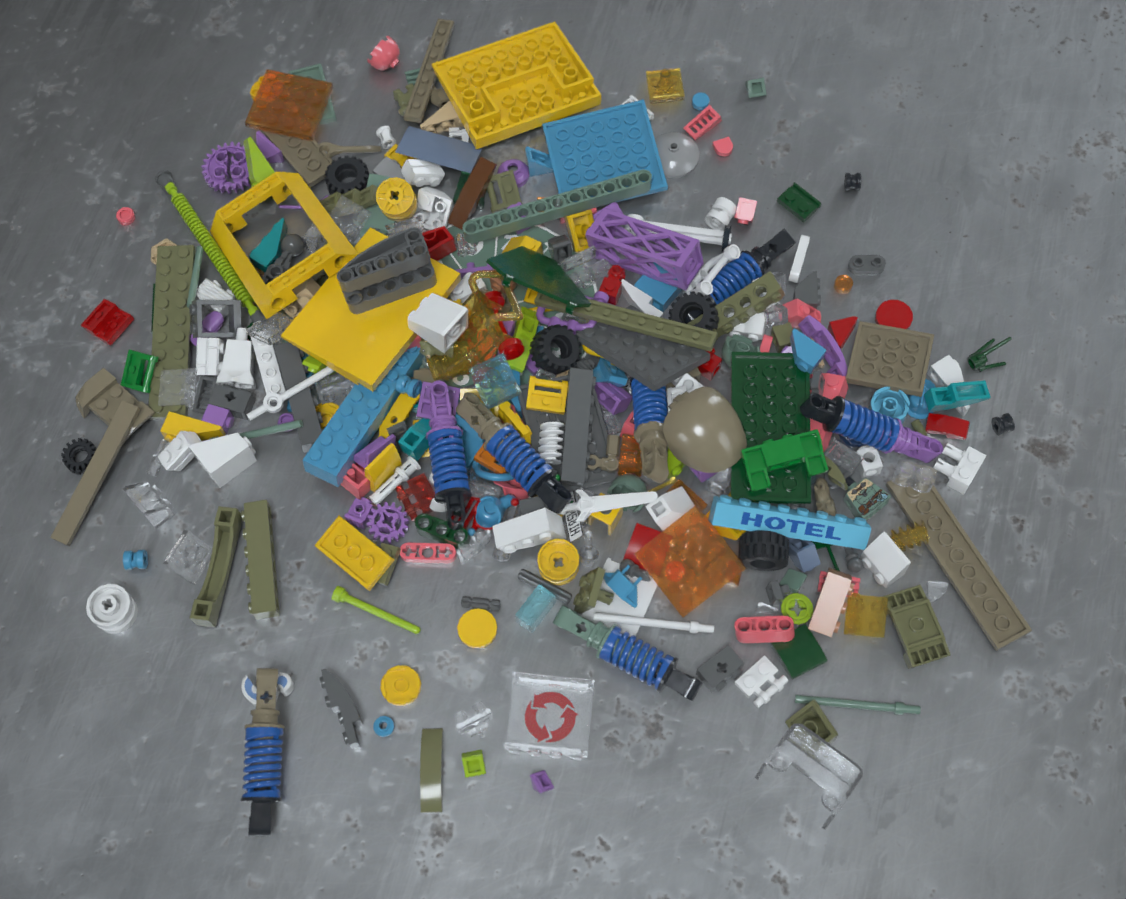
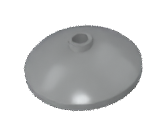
M668 132L655 138L665 177H684L697 167L700 152L698 145L691 137L683 133Z

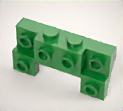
M818 429L794 436L787 434L775 441L769 439L760 445L742 449L740 452L751 492L770 488L771 483L768 472L804 462L808 477L822 474L829 470Z

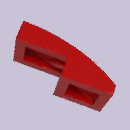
M929 413L925 430L929 434L946 435L948 439L966 440L970 422L953 416Z

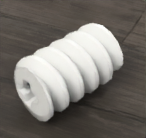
M546 422L540 425L542 431L539 433L541 437L539 444L541 446L538 447V452L541 458L545 459L548 464L557 465L562 463L556 459L557 457H562V454L557 452V450L563 449V446L558 445V442L564 441L563 438L558 437V435L564 434V431L559 429V427L565 426L561 422Z

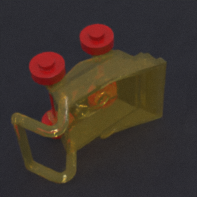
M480 270L470 275L468 283L472 294L462 304V306L468 309V328L455 341L453 358H450L448 355L440 356L436 354L426 358L435 381L440 379L449 381V379L452 380L456 375H469L472 373L474 384L477 387H486L493 384L497 379L495 368L485 364L494 356L497 349L504 360H513L523 354L524 346L519 338L508 335L503 321L523 319L522 311L511 285L509 288L503 287L514 313H499L498 310H502L505 304L502 293L499 291H489L484 294L479 290L476 280L480 278H500L502 283L503 276L496 270Z

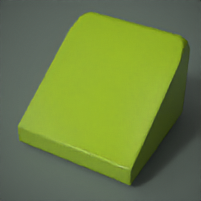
M482 750L462 753L465 778L486 774Z

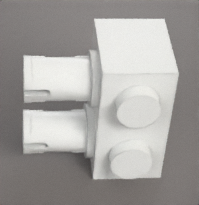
M947 443L942 454L958 461V466H953L939 458L933 469L948 476L950 480L946 486L964 495L987 455L970 446L967 450L962 451Z

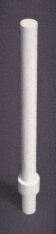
M594 613L593 621L687 630L689 633L696 634L698 632L714 633V625L699 624L698 621H690L688 623Z

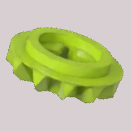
M793 593L782 601L781 612L783 616L791 617L794 624L800 625L807 623L812 617L813 605L805 595ZM796 602L798 608L802 609L799 612L798 616L795 613V611L791 610L794 608Z

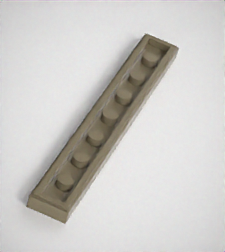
M437 20L404 114V121L422 122L437 78L432 68V63L441 61L444 58L455 26L453 20Z
M122 400L50 538L70 546L141 410L139 407Z

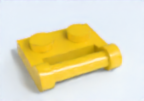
M530 375L526 409L564 415L568 381L562 380V382L538 379L536 376ZM535 386L560 389L561 392L534 390Z

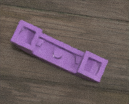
M811 315L806 316L798 326L804 335L814 339L817 344L827 350L824 357L831 367L827 373L846 377L848 371L846 361L837 342L819 321Z

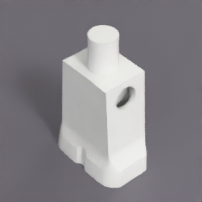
M237 328L236 340L227 339L222 369L216 381L218 385L223 386L227 384L234 389H256V381L254 379L255 351L252 341L247 340L248 329Z

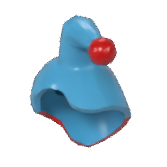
M508 494L501 498L494 496L480 498L475 505L472 527L467 531L468 535L474 536L479 528L492 530V526L501 523L505 510L511 506H517L519 500L513 494Z

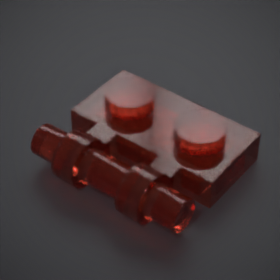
M424 473L408 480V489L404 490L402 485L395 488L398 494L397 498L403 503L404 511L407 512V516L410 517L412 522L418 516L416 512L422 510L424 514L433 512L429 507L435 492ZM414 495L417 501L414 504H411L409 497Z

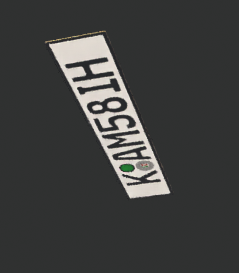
M572 491L570 492L572 498L568 502L569 504L576 503L575 494ZM578 510L566 512L564 517L569 541L572 543L584 535L581 522H576L579 517Z

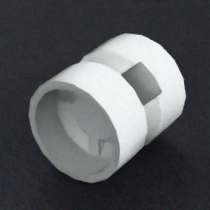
M717 198L712 209H710L705 217V223L713 230L724 231L725 225L726 227L728 226L737 211L736 205L727 198Z

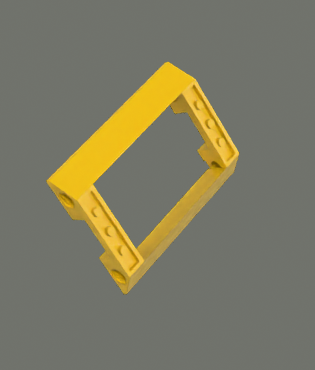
M276 171L218 209L210 229L214 240L266 319L298 299L292 289L322 269L330 278L339 272L349 261L359 255L299 173ZM292 194L327 244L265 284L232 233L248 225L242 217L244 213L250 211L270 196L278 205Z

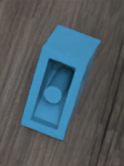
M794 328L790 336L794 363L801 371L811 374L824 358L827 350Z

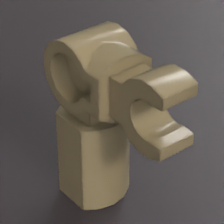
M607 436L606 456L608 458L602 457V459H599L596 455H590L589 460H594L596 464L593 466L588 465V470L594 471L597 468H601V470L609 473L617 471L619 461L616 457L619 456L620 436Z

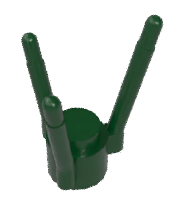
M1008 337L984 351L995 342L993 338L975 353L969 355L967 361L971 369L974 371L978 369L979 372H982L986 369L1006 365V362L985 365L988 362L986 355L1012 340V337Z

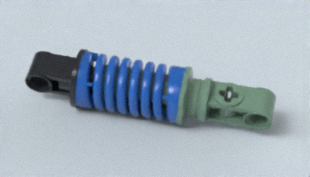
M564 605L561 606L553 621L560 628L586 640L587 647H593L597 650L596 658L612 663L614 667L618 666L621 671L625 670L627 674H632L634 678L639 677V680L641 682L646 681L648 686L654 685V688L659 693L668 686L677 691L678 694L693 701L703 684L698 679L676 669L678 658H674L669 654L663 658L664 652L659 650L656 654V647H652L648 651L650 644L645 643L643 645L642 639H638L636 642L637 638L634 635L628 640L629 632L625 631L622 634V629L617 624H613L610 628L604 626V623L601 621L595 624ZM585 624L587 630L580 632L581 628H579V625Z

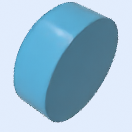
M696 93L692 98V106L696 110H704L709 105V96L705 93Z

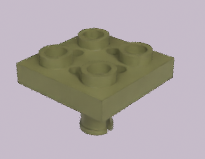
M598 567L581 577L579 581L580 591L575 596L573 602L575 612L582 614L594 608L597 600L607 605L611 604L613 599L610 597L613 598L614 594L600 589L605 569Z

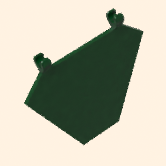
M521 246L488 258L486 261L503 276L501 285L509 288L510 282L514 281L566 304L565 313L572 315L576 307L591 306L589 300L556 260Z

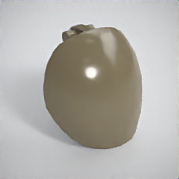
M700 387L690 393L685 391L682 395L679 394L673 399V402L668 406L670 411L663 423V434L669 449L679 461L701 472L716 473L728 469L741 458L740 452L747 446L746 434L735 409L720 392L711 387Z

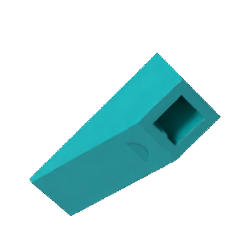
M281 218L279 222L274 224L268 235H265L261 243L250 253L249 259L251 263L263 273L283 253L281 242L288 230L284 218Z
M422 418L398 441L402 451L416 461L429 448L426 433L431 430L429 426L430 419Z

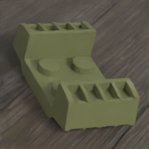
M920 584L882 596V608L886 617L891 616L905 650L903 659L908 669L951 656L935 612Z

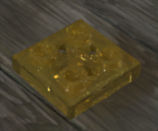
M680 68L646 72L650 104L684 101L685 96Z

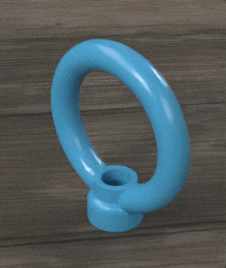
M473 460L472 467L476 475L490 481H510L515 479L510 473L497 474L487 472L488 468Z

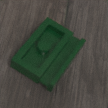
M795 182L777 198V202L803 223L822 204Z

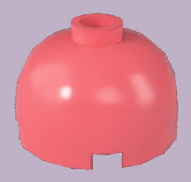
M386 36V41L382 39L371 52L372 59H367V62L377 70H388L390 67L394 69L399 63L400 49L390 36Z

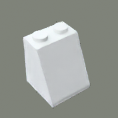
M431 293L428 298L425 297L421 301L416 311L413 310L409 314L408 328L445 354L468 328V309Z
M239 433L202 441L189 446L198 462L219 488L257 462L254 456L256 451L246 436L242 438Z

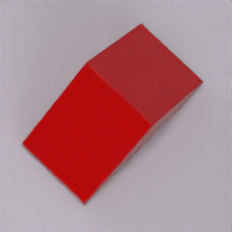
M856 316L829 322L827 330L841 350L856 326L858 320Z

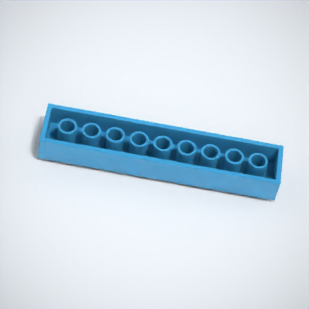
M416 346L407 349V352L403 353L374 392L361 384L354 385L303 458L305 472L336 487L341 485L344 476L352 468V464H355L354 455L368 445L401 394L396 391L399 377L403 374L410 378L413 377L414 370H418L426 359L425 356L419 353L420 347L417 348Z

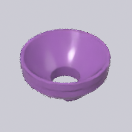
M518 159L504 161L499 166L497 174L509 171L508 167L515 165L518 167L514 172L518 188L524 186L529 180L527 165Z

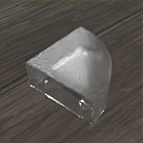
M928 581L927 598L929 601L935 602L945 594L948 583Z

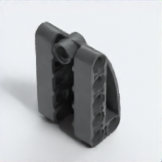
M415 227L396 233L374 244L349 261L337 273V280L349 310L353 314H361L434 287L437 283L426 242L420 229Z

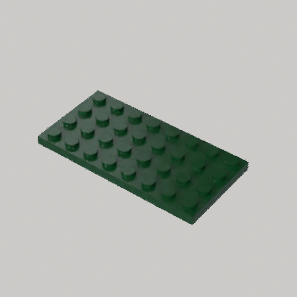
M732 352L731 405L739 416L746 434V448L760 445L769 439L779 440L787 434L794 436L809 432L810 419L802 415L800 406L810 397V374L801 371L794 363L793 353ZM742 458L731 466L730 497L732 499L746 498L756 503L764 501L768 503L811 504V477H808L804 462L768 472L771 487L755 492L750 490Z

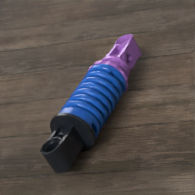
M437 380L430 387L432 419L429 420L431 430L426 433L434 488L436 489L434 500L437 503L444 504L448 527L452 530H459L465 523L464 501L472 496L469 481H467L468 475L466 474L467 468L464 447L462 446L463 440L461 439L463 430L456 426V417L452 416L447 384ZM440 390V391H442L443 393H442V394H436L435 391ZM459 516L461 520L453 521L451 517Z
M814 393L800 406L802 415L821 422L825 431L840 434L843 437L878 449L885 454L891 453L894 450L896 453H903L908 457L929 463L943 452V446L937 439L903 427L901 420L898 418H892L875 412L872 409L862 407L841 396H836L831 400Z

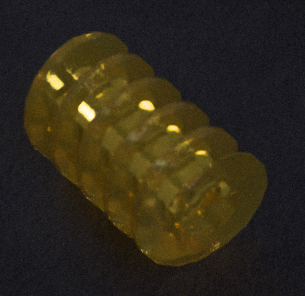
M922 519L921 526L915 521L914 528L906 524V531L899 527V533H896L892 529L891 536H889L902 552L906 551V545L911 550L914 548V543L920 547L922 544L921 540L925 544L929 543V534Z

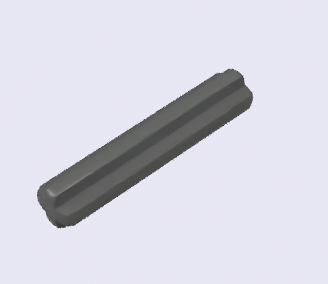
M521 569L518 574L519 580L565 604L570 603L572 599L571 593L525 569Z

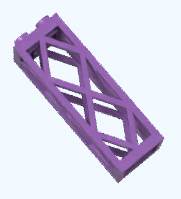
M605 208L596 216L594 223L587 229L585 234L592 258L612 265H619L626 270L645 275L683 290H687L704 264L698 239ZM628 224L630 228L633 230V232L636 234V236L632 235L630 232L625 230L620 225ZM648 230L657 232V234H652V233H651L650 231H648ZM669 238L678 250L673 249L661 239ZM641 246H642V247H645V248L648 250V252H647V251H644V250L641 248ZM612 247L628 259H620ZM653 262L657 263L659 266L664 268L669 273L661 274L659 270L656 268V266L653 264Z

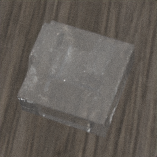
M458 233L455 236L458 256L465 257L468 254L474 255L477 252L476 243L466 242L464 234Z

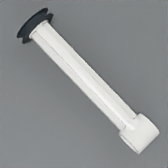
M628 215L629 217L644 221L643 217L640 215ZM644 221L698 239L701 243L722 245V252L723 249L731 244V226L726 228L725 225L724 231ZM626 224L624 229L636 236L630 226ZM648 230V231H650L652 234H657V232Z

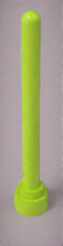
M337 586L332 594L331 600L337 603L347 602L414 634H419L421 631L419 626L349 595V592L341 586Z

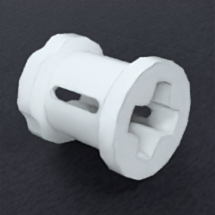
M382 126L377 129L376 135L381 140L382 148H392L396 140L392 137L391 128L389 126Z

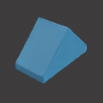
M528 146L525 148L526 163L530 177L553 173L549 154Z

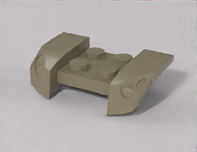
M102 368L86 381L76 395V405L83 418H86L91 410L108 426L122 400L139 407L141 410L125 441L137 428L155 414L143 401L139 402L117 382V379L105 368Z

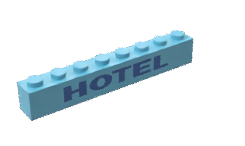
M727 495L713 497L709 520L715 526L746 531H772L789 538L865 550L872 529L867 521L860 517L850 519L842 514L832 516L823 511L814 513L809 512L805 508H797L796 510L782 504L772 506L764 501L754 503L746 498L736 500Z

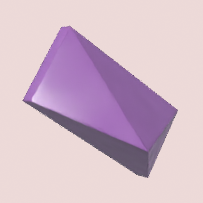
M257 131V147L268 163H283L284 158L281 150L260 131Z

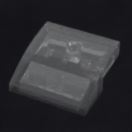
M592 245L559 261L558 264L565 272H568L595 258L596 248Z

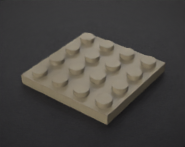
M859 321L846 375L847 383L876 389L890 387L889 390L898 392L901 390L905 394L922 397L935 334Z

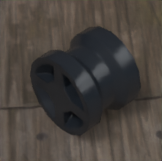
M845 173V191L850 189L860 191L861 173Z
M1009 413L1003 414L1002 417H993L991 420L993 430L998 436L1003 435L1006 431L1012 432L1015 430L1014 420Z

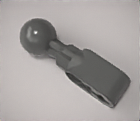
M288 234L283 238L281 242L283 253L280 258L276 259L274 264L267 268L262 278L265 284L278 277L275 276L276 274L281 275L290 269L291 259L300 255L304 250L305 244L302 237L297 234Z

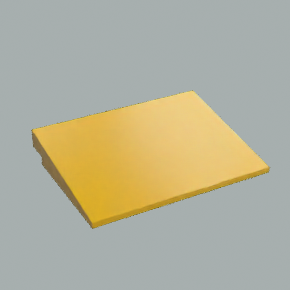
M555 21L432 63L436 76L476 149L543 126V123L556 121L601 105V93L594 85L593 76Z
M369 228L354 246V249L360 254L374 244L388 238V236ZM430 258L437 278V283L434 287L361 314H353L349 310L336 273L325 281L281 334V338L356 385L361 384L374 392L418 336L408 328L409 314L413 310L416 311L421 301L425 297L428 298L431 293L447 299L461 281V273Z

